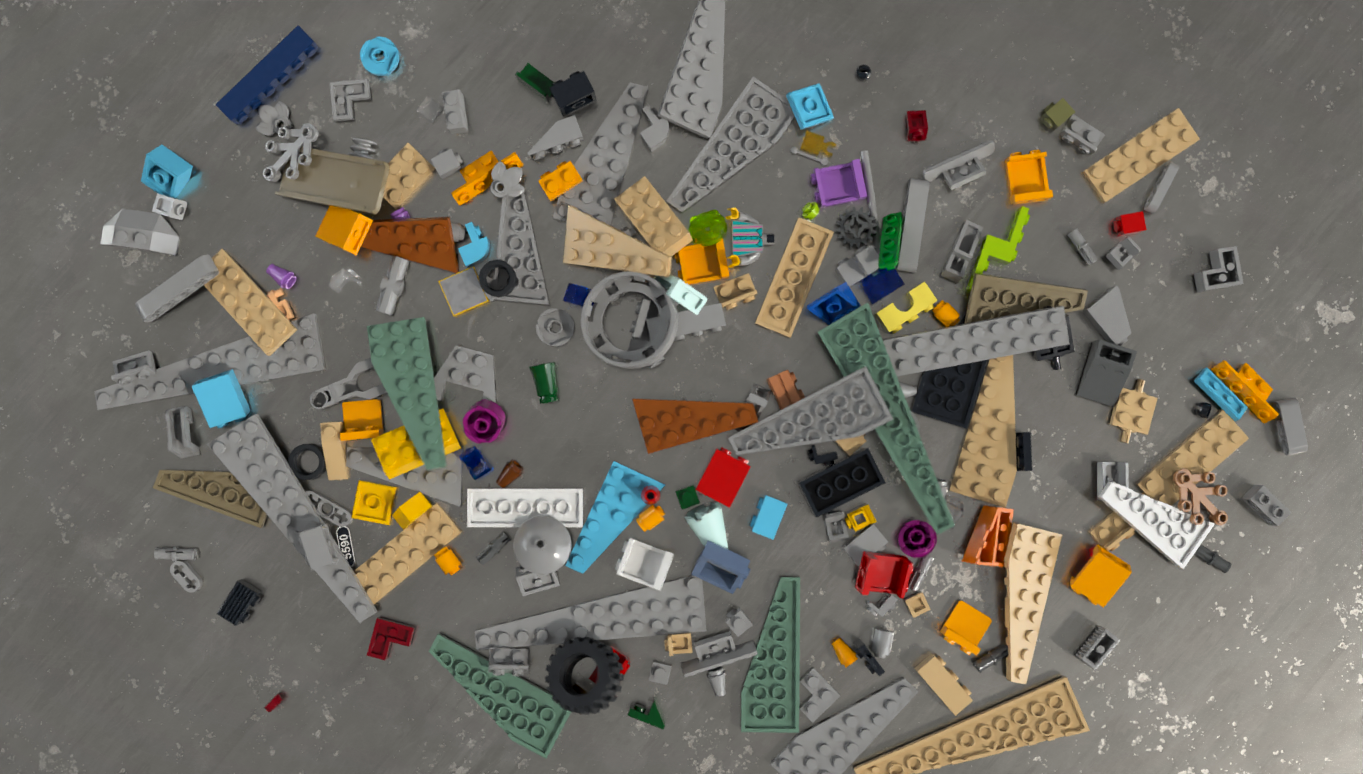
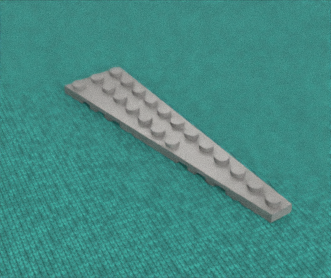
M313 313L291 321L298 330L271 356L266 355L249 336L156 369V374L150 375L147 379L133 380L127 385L116 383L94 391L97 410L194 394L192 385L196 381L233 369L239 385L326 370L317 315Z
M255 414L207 445L305 558V550L299 543V533L323 525L324 522L260 416ZM332 537L339 561L314 570L360 623L378 611Z
M691 575L664 582L661 591L651 587H644L475 630L476 650L559 644L567 640L574 641L576 637L608 640L705 632L706 619L702 579Z

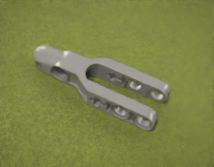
M371 358L356 363L347 378L315 390L310 396L312 407L315 409H325L356 396L374 400L387 395L383 384L366 391L360 390L357 385V379L360 374L375 369Z

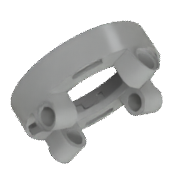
M638 272L613 274L600 281L590 291L584 302L581 313V328L584 339L596 356L611 365L626 369L645 366L653 368L665 360L663 355L669 350L675 339L678 329L676 306L679 303L666 294L668 290L645 274ZM634 277V280L641 282H645L646 279L650 282V286L648 287L640 283H631L632 278ZM627 292H639L648 296L656 304L660 314L659 330L653 341L646 347L635 351H625L615 347L604 332L602 323L608 304L620 299ZM592 302L598 303L594 311L593 322H589L588 316L591 315L593 307L591 304ZM613 356H615V357L620 358V359L631 360V362H630V363H624L625 361H623V360H618V359L612 360V358H613Z

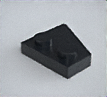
M857 639L854 642L856 646L854 651L860 659L864 657L867 660L866 667L872 674L876 672L880 677L885 673L884 669L864 643Z

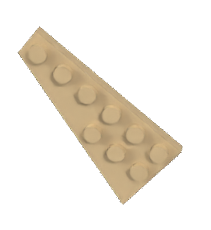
M568 205L563 263L670 277L671 256L642 243L636 238L626 235V233L603 221L597 220L572 205Z

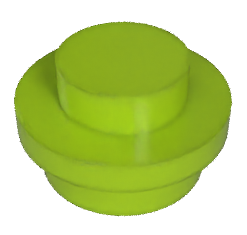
M816 202L807 203L802 209V216L809 220L815 218L820 211Z

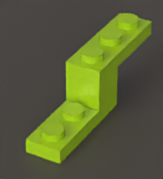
M1021 206L1017 209L1007 241L991 235H986L983 238L965 291L971 292L975 273L983 274V271H987L990 263L987 259L1005 265L1015 260L1018 252L1015 250L1017 243L1020 244L1024 235L1022 232L1023 226L1027 225L1030 218L1028 214L1029 208Z

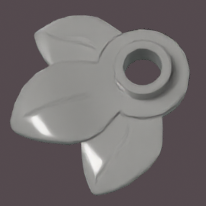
M279 101L275 107L270 105L259 106L258 114L262 121L255 127L258 132L267 136L275 133L278 134V124L280 122H284L283 127L291 129V121L288 119L289 109L283 102Z
M502 161L494 166L491 172L493 182L490 186L494 196L499 198L506 195L517 197L524 192V187L519 184L522 178V168L512 167L506 169ZM498 184L503 185V191L497 190Z

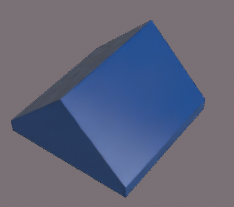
M847 282L837 286L807 305L809 311L828 325L861 307Z

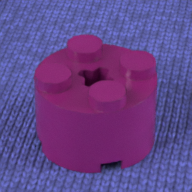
M482 399L474 403L463 418L464 433L475 443H490L498 437L503 429L506 415L498 404Z

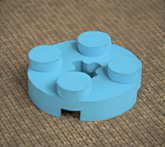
M379 36L372 40L369 39L363 44L360 51V59L364 68L369 73L376 76H389L398 66L399 51L391 40ZM383 52L384 59L377 61L375 55Z

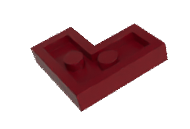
M378 617L366 656L386 660L391 642L409 647L415 627Z

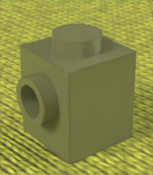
M1062 98L1056 104L1050 103L1044 109L1046 113L1041 118L1044 125L1054 131L1072 116L1075 111Z

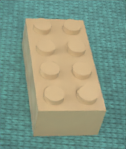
M645 176L614 198L620 210L648 246L673 256L693 241L689 231Z

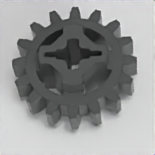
M853 207L852 212L846 209L845 216L839 215L841 221H836V225L840 226V228L835 230L836 233H841L838 239H844V246L850 243L851 249L854 245H857L859 249L860 244L867 246V240L873 242L871 235L877 234V231L873 230V228L877 227V223H872L875 217H869V210L863 213V207L859 211H856V208ZM858 216L865 218L867 222L861 221ZM850 217H852V220L849 222V224H845V222ZM855 220L857 221L858 227H862L859 228L858 236H856L855 230L851 229L854 228ZM869 230L868 234L861 239L862 234ZM845 234L852 235L854 240L848 238Z

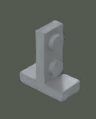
M754 383L745 403L754 404L759 419L769 401L771 391ZM753 424L746 425V426H743V427H739V428H736L735 430H737V431L740 432V431H742V430H744V429L750 427V426L753 425Z

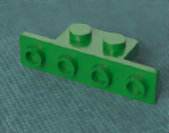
M901 212L891 213L883 217L878 261L879 269L887 268V270H892L898 264L903 218Z

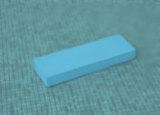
M1207 367L1202 369L1194 380L1234 421L1239 420L1248 407Z

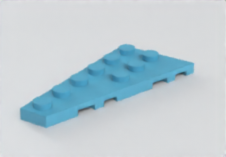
M613 461L565 566L583 574L647 506L641 498L642 490L646 486L653 485L661 491L665 484ZM649 492L647 498L653 499L654 493Z

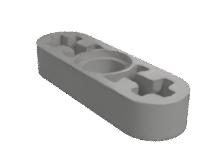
M1172 161L1167 163L1144 206L1145 211L1154 214L1158 210L1179 169V165Z
M305 491L307 496L313 495L312 499L317 502L322 499L316 509L320 516L340 527L348 526L352 523L353 518L351 517L352 512L316 491ZM324 503H329L332 507V511L329 514H325L322 511ZM335 512L340 515L346 513V518L348 520L341 522V518L339 516L335 515L334 518H332V516L335 514Z

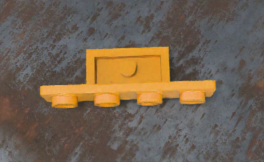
M492 150L459 170L467 182L451 192L459 206L491 186L493 182L491 176L492 169L500 162ZM516 152L501 160L506 169L523 166Z
M1225 360L1211 368V371L1263 423L1277 418L1278 412L1266 401L1273 389L1247 363L1242 364L1237 371Z

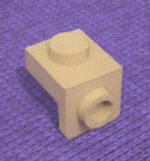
M691 633L669 634L668 639L664 640L665 651H669V656L692 653Z

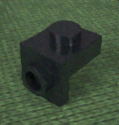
M810 445V450H807L810 462L813 461L815 465L823 463V466L835 464L834 460L838 459L836 451L817 455L815 445Z

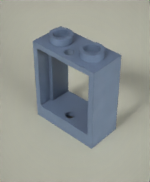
M708 540L696 561L691 575L733 594L736 588H741L744 579L746 580L750 572V568H748L750 560ZM707 561H709V562H711V563H713V564H715V565H717V566H719V567H721V568H723V569H726V570H728V571H730V572L736 574L737 576H735V575H733V574H731V573H728V572H726V571H724V570H722V569H720V568H718V567H716V566H714V565H712V564H709V563H707Z

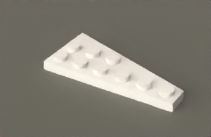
M1108 481L1098 495L1099 499L1179 569L1185 568L1215 525L1205 520L1201 525L1192 524L1190 522L1191 514L1114 482Z

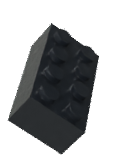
M864 448L797 483L814 517L817 518L886 482L869 448Z

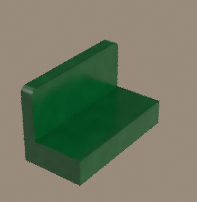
M527 63L520 73L518 71L515 73L517 80L548 102L552 97L550 87H552L554 82L531 64Z

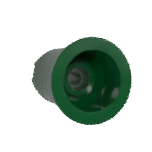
M555 362L530 366L529 369L540 404L558 401Z

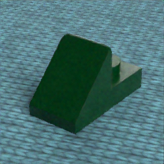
M655 698L649 712L642 705H630L627 716L664 730L665 721Z

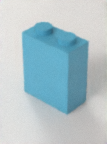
M233 369L198 380L192 385V389L210 428L215 426L222 428L228 425V422L234 420L235 422L243 421L251 411Z

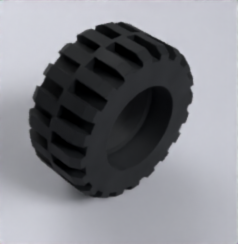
M576 637L574 641L567 640L564 642V647L559 645L555 649L557 653L555 655L552 654L549 658L551 660L550 666H546L548 676H545V682L549 683L547 690L549 694H553L552 700L558 703L559 707L564 710L584 715L596 714L600 712V709H607L609 702H614L617 699L615 694L621 691L622 687L619 686V683L624 679V675L620 674L623 666L622 663L618 662L620 658L617 653H614L609 645L588 637ZM586 657L592 658L598 668L597 682L588 693L578 694L571 682L573 668L580 660Z

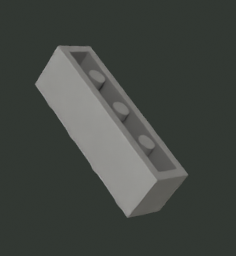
M721 303L702 307L698 315L690 310L678 312V329L674 341L685 339L684 335L690 333L692 337L703 335V331L710 329L711 333L721 331V327L726 326ZM660 316L645 320L649 342H652L658 333Z

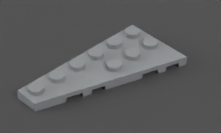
M525 192L517 197L506 195L502 197L496 260L505 261L512 266L516 272L517 282L510 294L504 297L492 296V299L549 305ZM497 267L494 273L493 289L497 290V283L502 285L501 290L507 286L509 274L505 269Z
M347 447V467L417 492L421 491L425 495L462 507L463 449L445 455L446 468L427 471L425 465H422L389 480L384 473L375 448Z

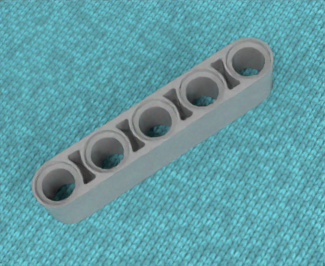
M910 178L908 182L901 228L899 258L896 265V270L916 273L929 192L930 182L927 180Z
M210 255L200 256L135 303L143 321L151 322L163 315L219 274V270Z

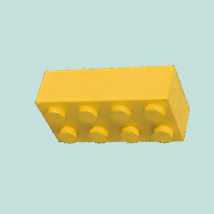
M443 408L439 410L445 455L461 449ZM404 425L371 439L384 473L389 480L424 465Z

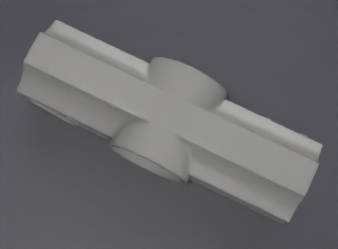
M392 256L387 274L384 275L381 281V293L375 311L392 316L397 298L403 291V279L409 263L408 260Z

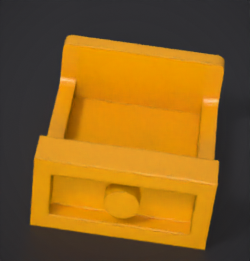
M1032 150L1029 151V154L1022 155V152L1011 153L1010 157L1005 159L1011 205L1046 201L1053 198V191L1049 190L1045 164L1047 152Z
M329 206L315 237L357 255L373 220L350 209Z
M723 238L716 239L713 242L685 246L675 253L676 263H680L681 270H678V277L688 285L729 278Z
M1097 544L1093 549V556L1076 577H1071L1070 585L1075 593L1085 595L1094 605L1099 604L1104 608L1132 574L1131 567L1128 563Z

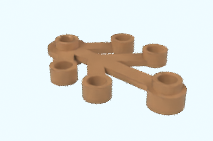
M1179 469L1173 474V482L1179 487L1178 509L1183 512L1191 510L1190 522L1195 525H1201L1204 522V517L1200 514L1201 503L1210 513V522L1215 525H1224L1228 521L1226 512L1218 510L1205 495L1224 497L1228 492L1227 487L1216 485L1215 487L1197 488L1193 482L1203 481L1204 483L1211 484L1215 481V474L1212 472L1191 474L1187 469ZM1187 489L1191 492V502L1187 500Z

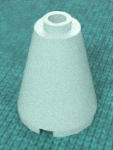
M718 501L710 502L711 506L705 507L704 504L700 505L686 514L687 517H684L685 521L703 546L709 540L728 549L722 507Z

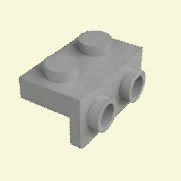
M148 350L113 361L115 375H112L111 378L120 385H127L133 380L147 379L150 375L156 374L153 353Z
M1097 462V500H1101L1098 498V495L1108 481L1129 488L1128 462Z

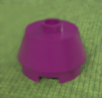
M920 520L910 521L905 524L899 533V547L910 557H924L930 554L936 546V532L926 522Z

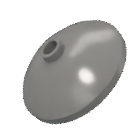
M537 516L524 522L517 530L513 542L514 554L519 564L535 574H549L560 569L568 560L572 546L571 537L566 527L560 521L548 516ZM539 541L544 542V546L542 548H538L537 543Z

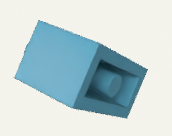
M767 495L764 498L760 497L756 507L759 509L757 516L753 515L749 524L752 527L751 531L774 540L787 503Z

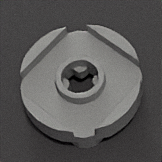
M557 308L548 309L540 315L537 321V335L542 342L549 346H563L574 335V321L564 310ZM554 322L561 326L557 333L550 330Z

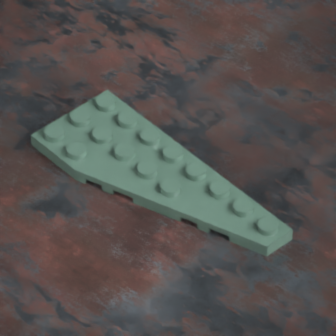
M425 317L367 326L371 362L427 471L446 468L447 463Z
M780 576L756 647L758 654L752 658L741 691V732L799 733L800 577Z
M439 633L429 650L434 658L453 675L454 679L496 721L495 723L508 734L507 736L512 741L547 759L571 712L559 707V704L552 700L553 694H549L548 691L520 676H512V673L495 676L493 673H488V659Z

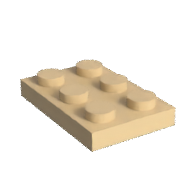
M407 143L388 163L389 174L383 198L396 210L400 209L436 171V168Z

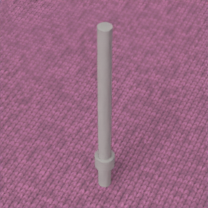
M865 150L860 153L870 217H875L872 223H877V227L873 228V230L877 231V234L873 235L874 241L872 245L879 255L881 235L868 151Z

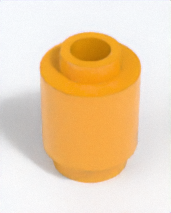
M943 300L931 310L945 327L955 326L960 321L958 318L960 314L948 302L945 303Z
M653 504L639 514V518L636 521L641 529L646 532L665 520L663 517L665 512L659 505L656 507Z
M447 546L434 554L436 563L445 575L449 573L452 576L460 570L459 565H461V562Z

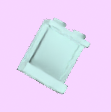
M671 274L670 277L655 275L653 278L668 290L666 293L668 296L696 315H698L708 299Z

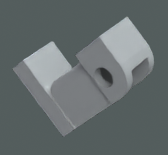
M187 406L166 410L165 421L167 422L168 451L181 459L200 455L199 447L191 442L189 424L193 423L192 410Z

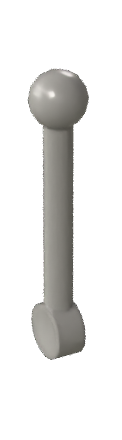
M792 147L790 150L792 154L803 155L820 162L822 166L828 164L827 158H818L798 150L797 147Z

